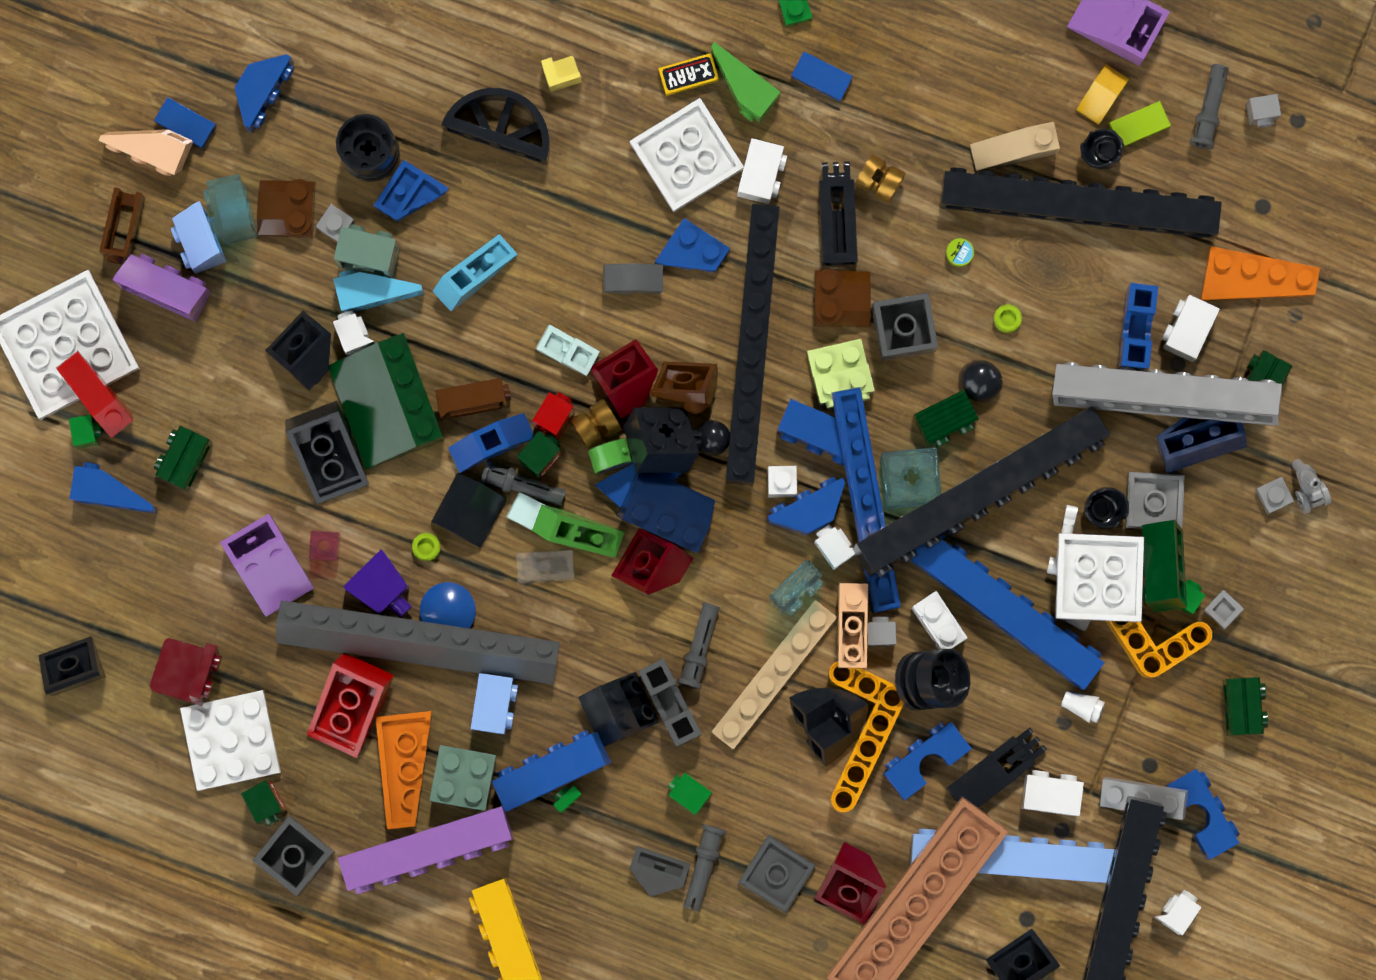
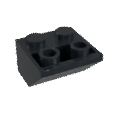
M637 672L600 685L578 697L594 733L598 732L604 747L659 723Z

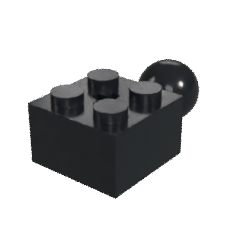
M683 407L633 408L623 426L636 473H685L690 470L699 454L698 448L706 455L716 456L726 451L730 442L729 429L725 424L717 420L706 421L697 430H692L687 411Z

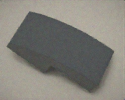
M636 263L603 265V293L630 295L633 292L660 294L663 292V265Z

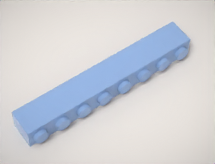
M919 829L918 834H912L910 865L936 830ZM1006 835L978 873L1106 883L1114 849H1104L1105 843L1088 842L1087 847L1076 846V841L1059 840V845L1048 844L1047 838L1031 837V843L1020 842V836Z

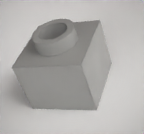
M1278 94L1250 98L1246 103L1249 125L1258 124V128L1273 126L1274 121H1277L1281 116Z
M873 617L872 622L867 623V647L895 646V622H889V617Z

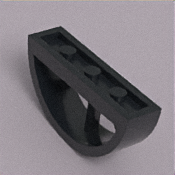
M503 88L476 90L458 100L450 108L442 121L441 126L444 131L544 165L548 164L550 140L545 120L537 107L519 93ZM491 100L506 101L496 131L491 130L478 103ZM514 104L524 109L535 120L534 123L509 135L504 134ZM471 107L480 126L457 118ZM540 130L542 147L520 139Z

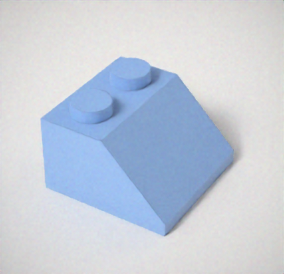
M200 201L172 218L175 226L171 227V231L176 243L181 242L185 252L180 254L186 269L191 267L194 273L197 274L227 262L209 215Z

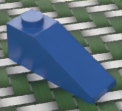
M83 462V467H74L69 498L73 502L157 514L155 506L105 471L100 470V465Z

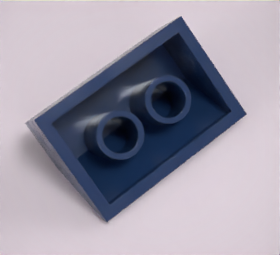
M636 473L616 517L698 553L710 527L715 500L657 473Z

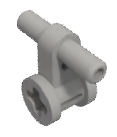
M1300 459L1294 460L1292 467L1296 470L1301 488L1295 491V495L1302 512L1308 514L1315 507L1323 504L1324 506L1330 505L1332 501L1329 491L1324 482L1319 480L1315 470L1310 465L1304 464Z

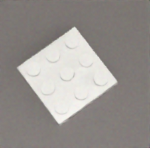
M700 98L630 141V145L673 213L744 169L741 161Z
M1059 533L1055 619L1141 622L1144 537Z
M264 690L203 703V706L192 705L180 708L197 791L281 773Z

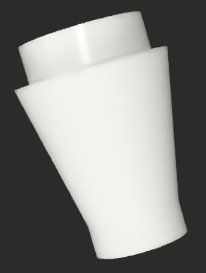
M1067 691L1061 707L1067 708L1088 723L1091 721L1098 723L1105 702L1099 700L1100 697Z

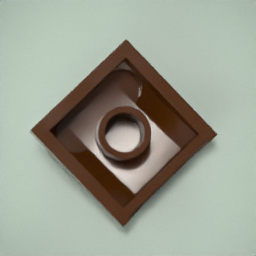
M302 179L293 181L260 180L257 203V236L313 238L316 183Z
M833 269L815 270L814 327L870 328V272L836 271Z
M663 361L653 389L650 390V395L658 399L681 403L683 409L690 413H701L710 406L716 391L718 378L717 364Z

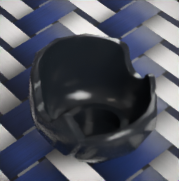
M1102 128L1090 131L1084 142L1080 144L1081 157L1090 167L1098 170H1109L1115 167L1122 159L1125 145L1123 139L1114 130Z
M973 360L965 364L960 371L958 385L961 391L965 390L970 400L987 403L995 399L1002 390L1003 377L994 364L985 360Z
M1098 488L1087 497L1084 503L1085 517L1091 525L1099 529L1116 528L1129 514V501L1124 493L1115 488Z

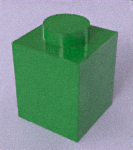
M686 773L682 777L676 774L667 787L671 790L668 796L694 815L698 813L712 793Z

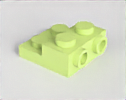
M861 339L807 351L819 406L826 405L827 409L834 408L831 392L861 387L863 401L870 399V394H874L872 377Z

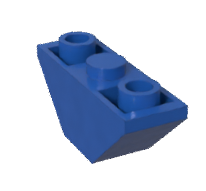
M285 54L248 64L234 89L247 131L253 133L255 128L259 129L263 125L267 116L265 114L269 104H275L281 93L278 90L284 80L287 82L292 76L295 67L292 66L294 62L291 56Z
M525 413L481 428L453 444L448 449L459 473H462L530 442L535 435Z
M835 477L829 478L819 484L821 489L813 493L809 489L795 496L796 502L788 506L783 502L770 509L772 514L767 517V520L772 525L804 535H809L831 524L845 484L843 478L837 481Z

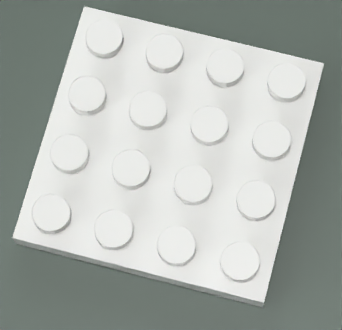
M89 270L0 315V344L40 420L80 400L56 369L58 365L77 350L108 385L140 369Z

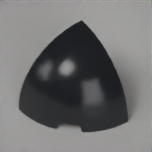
M815 688L789 697L796 723L804 728L808 736L807 744L825 767L838 759L854 742L865 723L868 713V703L860 697L840 689Z

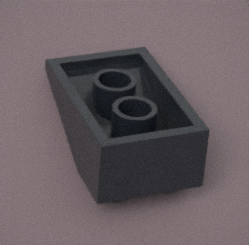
M338 401L285 420L287 436L317 504L369 485Z

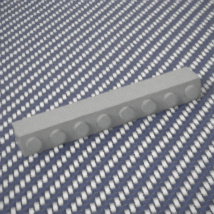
M1067 362L1056 365L1052 396L1054 406L1087 409L1093 406L1094 409L1278 426L1282 384H1278L1273 380L1255 382L1248 381L1242 377L1222 379L1216 375L1199 377L1192 376L1186 372L1165 374L1160 370L1143 372L1136 371L1130 367L1109 369L1104 365L1086 367L1080 366L1077 363Z

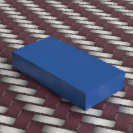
M803 52L791 78L840 102L853 76Z
M167 97L154 119V122L192 140V144L201 149L204 148L217 126L212 121Z

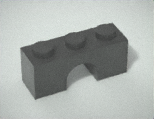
M664 658L639 670L638 672L676 748L701 736L702 734Z

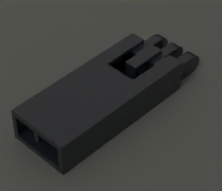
M844 161V172L839 173V162H833V173H828V162H822V181H819L822 266L856 265L858 262L854 179L850 177V161ZM840 191H843L844 210H832L831 192H833V203H840Z
M1029 727L1018 737H1010L946 787V789L957 803L963 796L979 808L1035 764L1033 760L1044 753L1047 748L1043 745L1036 751L1032 749L1040 739L1036 736L1029 742L1025 740V738L1033 733V730ZM1013 750L1014 754L1006 759L1007 763L1011 765L1018 759L1020 761L1005 771L998 761Z

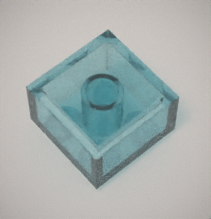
M235 174L206 181L208 190H204L203 193L207 207L214 214V217H210L213 234H216L217 239L221 238L224 244L227 245L258 237L246 185L241 176Z

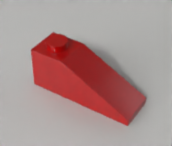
M78 350L56 367L57 371L90 414L111 438L133 421L132 412Z

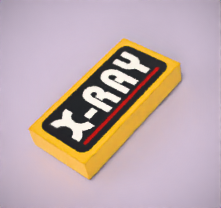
M711 53L658 68L666 96L719 81Z

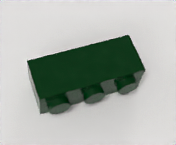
M1175 520L1142 525L1143 535L1139 537H1144L1143 577L1145 578V587H1142L1144 603L1154 612L1187 608L1183 529Z

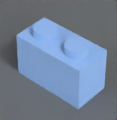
M479 673L471 730L505 735L506 729H512L514 713H510L509 708L511 701L516 702L518 685L513 684V678Z

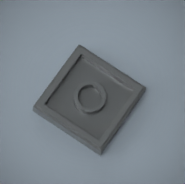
M768 835L738 883L786 913L816 865Z

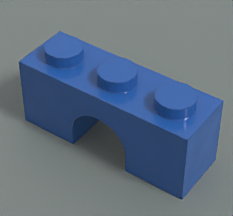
M1130 283L1127 287L1117 369L1130 367L1136 371L1147 372L1149 370L1152 341H1150L1153 317L1156 314L1159 286Z
M942 721L929 731L932 736L924 743L921 739H918L907 748L910 752L903 759L896 756L885 765L887 771L883 775L903 801L927 784L919 771L920 762L926 755H937L948 767L972 749L952 722L945 725Z
M1193 769L1166 784L1165 787L1188 790L1186 807L1197 805L1204 810L1206 814L1205 826L1192 836L1205 859L1210 860L1239 844L1237 836L1240 834L1232 821L1227 822L1222 812L1225 811V807L1219 797H1213L1208 789L1211 783L1203 771L1199 773L1197 769Z

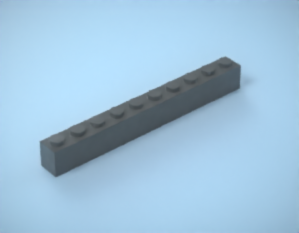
M282 600L276 620V643L547 684H554L560 646V642Z

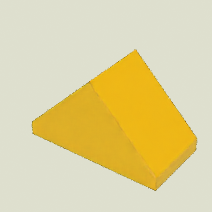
M1106 64L1076 111L1099 125L1129 78Z

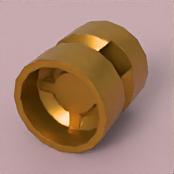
M872 154L854 185L866 192L875 191V197L889 204L904 179L906 172L895 166L887 167L885 160ZM877 172L883 174L879 183L873 180Z
M603 399L592 405L589 413L581 412L570 419L572 426L588 450L601 443L602 436L609 438L622 430Z

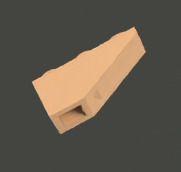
M171 130L115 131L100 135L99 141L106 144L105 147L117 153L123 151L131 155L133 161L140 164L149 163L156 167L155 170L167 176L175 175L182 171L193 143L192 140Z
M839 584L838 668H867L868 584Z

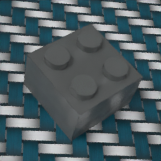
M929 293L873 302L872 312L881 361L937 351L938 343Z
M288 816L253 861L294 895L300 896L334 855L335 851L294 817Z

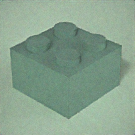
M350 224L349 228L341 227L333 258L338 268L393 279L400 251L397 240L392 238L393 235L384 231H376V234L365 232L366 228Z
M440 745L429 801L487 811L497 756Z

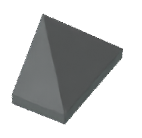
M637 846L629 869L651 897L683 887L690 863Z

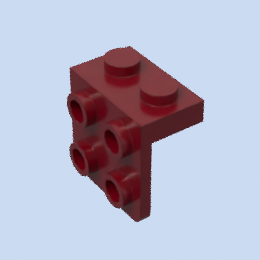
M167 638L163 643L150 682L151 691L203 706L205 698L210 697L213 688V682H211L213 672H217L221 664L222 656L219 655L218 647L206 643L205 648Z

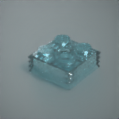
M935 447L883 452L881 454L886 509L922 506L942 494L938 455ZM909 471H912L915 476L919 477L913 486L910 485L909 481H904V477L908 475Z
M806 560L770 594L769 604H773V608H777V612H781V616H785L788 613L792 617L803 606L801 600L807 594L812 597L823 587L824 583L821 581L822 572H818V568H814V564H810V560Z

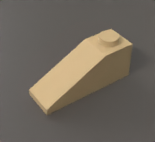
M1049 122L970 144L975 171L978 172L1057 155L1060 146L1054 122Z

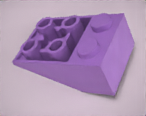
M1081 0L1067 28L1140 66L1170 12L1149 0Z
M270 514L265 515L220 542L265 617L279 610L281 600L293 602L315 589Z

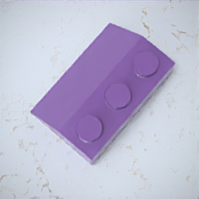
M141 253L139 257L131 254L115 274L113 281L121 289L194 322H197L210 294V291L205 288L206 283L193 276L187 280L179 276L181 273L179 270L165 265L164 269L154 265L156 260Z

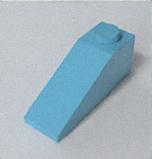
M499 234L443 275L434 288L433 293L450 311H453L475 294L518 254Z
M355 270L343 271L338 274V278L333 279L342 313L350 310L357 312L424 295L422 285L363 272L355 273Z

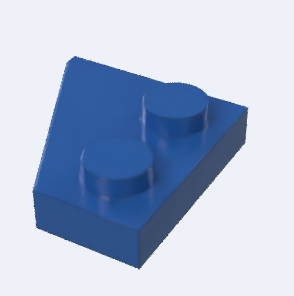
M403 159L373 206L391 219L399 222L445 195L449 188Z
M684 218L656 259L655 264L715 273L729 253L730 248Z

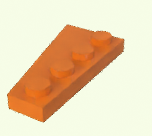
M1211 246L1209 248L1200 300L1224 301L1250 298L1314 296L1316 294L1320 268Z
M432 711L376 717L387 830L416 827Z

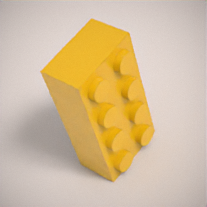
M501 879L471 890L473 896L469 897L474 914L480 913L483 922L478 925L484 941L489 939L492 950L488 951L493 968L498 966L502 975L498 980H542L507 879Z

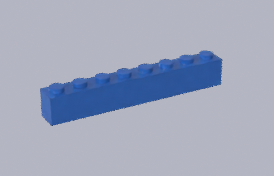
M944 535L940 537L942 541L931 549L927 550L924 546L916 551L918 555L910 560L913 564L1081 691L1085 690L1105 663L1100 659L1102 656L1100 652L1090 645L1087 648L1077 642L1080 638L1067 628L1062 631L1055 625L1057 622L1055 618L1045 611L1042 614L1032 608L1035 604L1022 594L1017 597L1010 591L1012 588L1010 584L1000 577L997 580L988 575L990 570L977 560L975 563L971 562L965 557L967 555L965 550L956 544H953L951 547L943 541Z

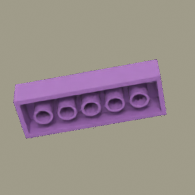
M501 806L339 857L338 861L347 891L355 890L356 894H361L374 890L373 884L381 881L383 886L402 881L400 875L409 873L410 877H415L428 873L427 867L435 864L438 869L456 864L454 858L464 856L465 860L482 856L481 850L491 847L492 852L510 847L508 841L514 840L506 812Z

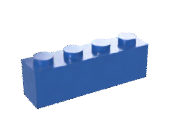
M587 730L572 737L574 742L564 746L560 742L548 748L549 754L539 758L538 754L524 759L522 761L524 766L514 770L513 766L497 772L499 778L493 780L492 784L505 812L522 806L610 764V758L598 732L589 734Z

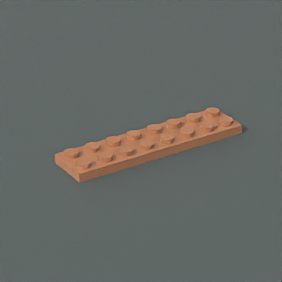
M962 796L826 975L827 979L896 980L1008 834V829Z

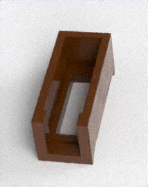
M114 187L99 250L106 257L105 261L122 264V261H126L132 254L141 211L145 201L142 193L136 192L133 195L124 193L120 188ZM122 206H127L134 209L125 247L122 250L113 248Z
M501 378L435 390L442 421L449 415L452 419L499 410L500 405H504V408L507 409L506 401L511 400L509 385H503Z

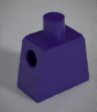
M382 550L371 558L343 586L349 593L380 615L390 608L399 618H402L412 608L402 597L409 589L408 585Z

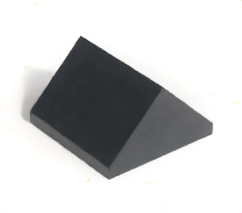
M457 473L431 522L481 548L507 499L482 483Z
M92 636L38 655L46 695L56 696L106 678Z
M1030 929L985 959L998 980H1041L1060 967L1057 960L1033 929Z

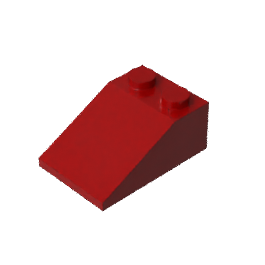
M342 653L332 665L306 735L358 758L385 701L394 675L347 653Z

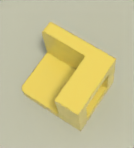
M573 56L554 62L552 57L541 61L550 92L582 82Z

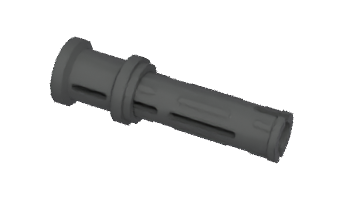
M1211 65L1201 113H1198L1195 117L1197 125L1194 137L1189 142L1194 147L1201 149L1214 148L1215 144L1212 141L1215 129L1220 124L1217 117L1229 71V68L1224 65Z
M490 460L486 462L480 481L483 485L488 483L500 487L503 492H510L511 489L561 506L566 489L516 474L514 468L505 469L493 465Z
M702 603L690 652L686 653L683 657L685 661L681 678H678L676 683L694 689H701L700 680L703 669L708 665V659L705 657L720 607Z
M706 824L702 825L704 833L700 846L695 849L698 859L685 903L683 904V907L690 909L693 898H696L693 910L699 912L701 911L713 862L720 858V853L718 852L723 835L727 833L724 829Z

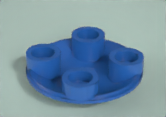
M444 582L433 586L425 593L420 603L422 622L470 628L476 615V607L472 595L467 589L456 583Z

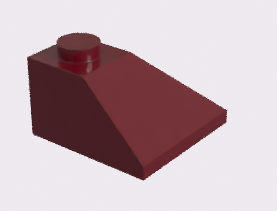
M637 339L595 363L590 369L621 419L631 414L633 408H640L645 405L658 373L657 367Z
M639 528L611 576L650 595L679 583L694 558L674 544Z
M844 842L814 899L864 925L883 894L886 884L870 855Z

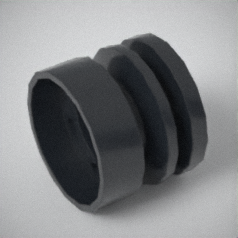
M370 114L356 115L348 119L338 131L336 137L337 153L349 173L357 179L366 182L380 181L391 175L397 167L400 158L399 144L388 124L378 116ZM370 147H373L375 151H372L370 156H367L365 151L367 152L370 150Z
M954 649L910 652L902 657L895 673V687L898 696L904 705L912 710L957 707L968 696L971 685L967 662Z

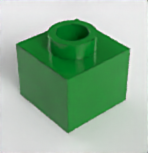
M91 414L69 418L72 442L75 448L81 449L100 445L99 437L103 436L102 428Z
M1190 579L1186 582L1187 608H1181L1189 616L1194 614L1206 596L1201 592L1202 587Z

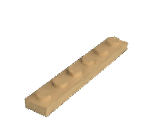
M815 600L711 733L734 749L832 625L837 616Z

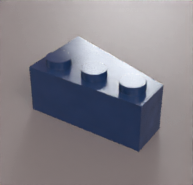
M1183 417L1157 436V445L1166 472L1169 473L1247 447V437L1241 422Z

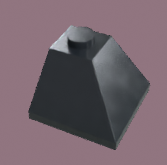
M302 311L265 351L310 391L328 372L331 333L305 311Z

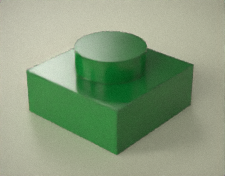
M778 0L786 27L813 19L808 0Z
M565 786L554 796L557 802L553 805L562 814L582 794L575 786L571 789Z

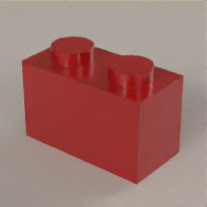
M558 391L556 395L549 392L532 420L534 428L544 434L549 432L559 440L575 413L572 400Z

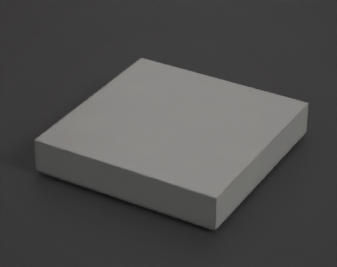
M1128 472L1127 500L1129 501V514L1125 520V528L1142 529L1144 524L1175 520L1182 528L1185 475Z

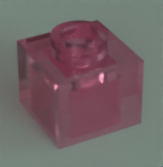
M311 531L309 559L313 561L339 562L341 534L338 532ZM324 540L328 541V549L320 550L319 543Z

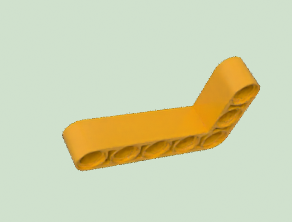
M1105 621L1138 673L1145 678L1159 676L1206 646L1212 639L1211 628L1206 623L1196 622L1155 646L1141 622H1126L1125 625H1118L1115 621ZM1194 628H1200L1204 632V640L1201 643L1195 642L1191 637V632ZM1131 634H1137L1141 637L1142 646L1139 649H1134L1129 645ZM1170 643H1176L1180 646L1181 654L1178 658H1173L1168 654L1167 650ZM1146 658L1156 660L1158 665L1154 673L1147 672L1144 668Z
M837 661L829 669L828 677L830 682L874 704L830 797L833 809L844 813L849 812L856 805L904 703L900 699L896 706L886 704L884 700L885 693L891 690L897 692L895 684L862 668H847L849 671L848 679L842 682L836 680L833 672L838 667ZM864 678H868L874 683V690L870 694H865L859 689V682ZM883 716L887 720L888 725L884 731L879 732L873 728L872 721L874 717ZM870 741L874 744L875 753L873 756L865 757L861 754L860 745L862 742ZM854 766L859 767L863 771V778L857 783L852 782L848 778V770ZM840 792H846L851 797V803L846 808H841L836 804L835 799Z

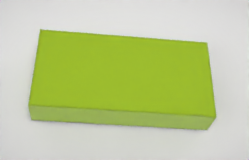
M1160 101L1108 124L1110 129L1114 130L1123 139L1125 147L1171 127Z

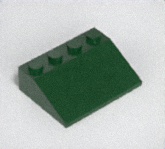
M404 333L377 342L329 365V372L366 470L444 441Z

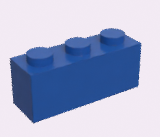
M790 399L777 429V433L781 434L780 439L793 445L797 441L807 445V451L819 456L822 455V452L833 456L831 461L845 467L836 418Z

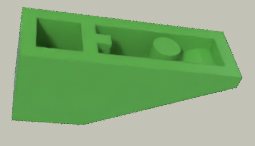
M714 42L711 46V54L737 106L741 109L739 111L740 114L751 122L755 119L760 123L780 98L781 92Z
M542 504L532 529L533 532L550 542L616 558L625 533L623 530Z

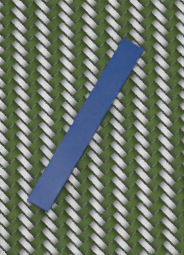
M861 387L831 392L858 541L860 542L886 527ZM864 569L872 613L900 608L894 570L883 577H879L876 574L870 578Z

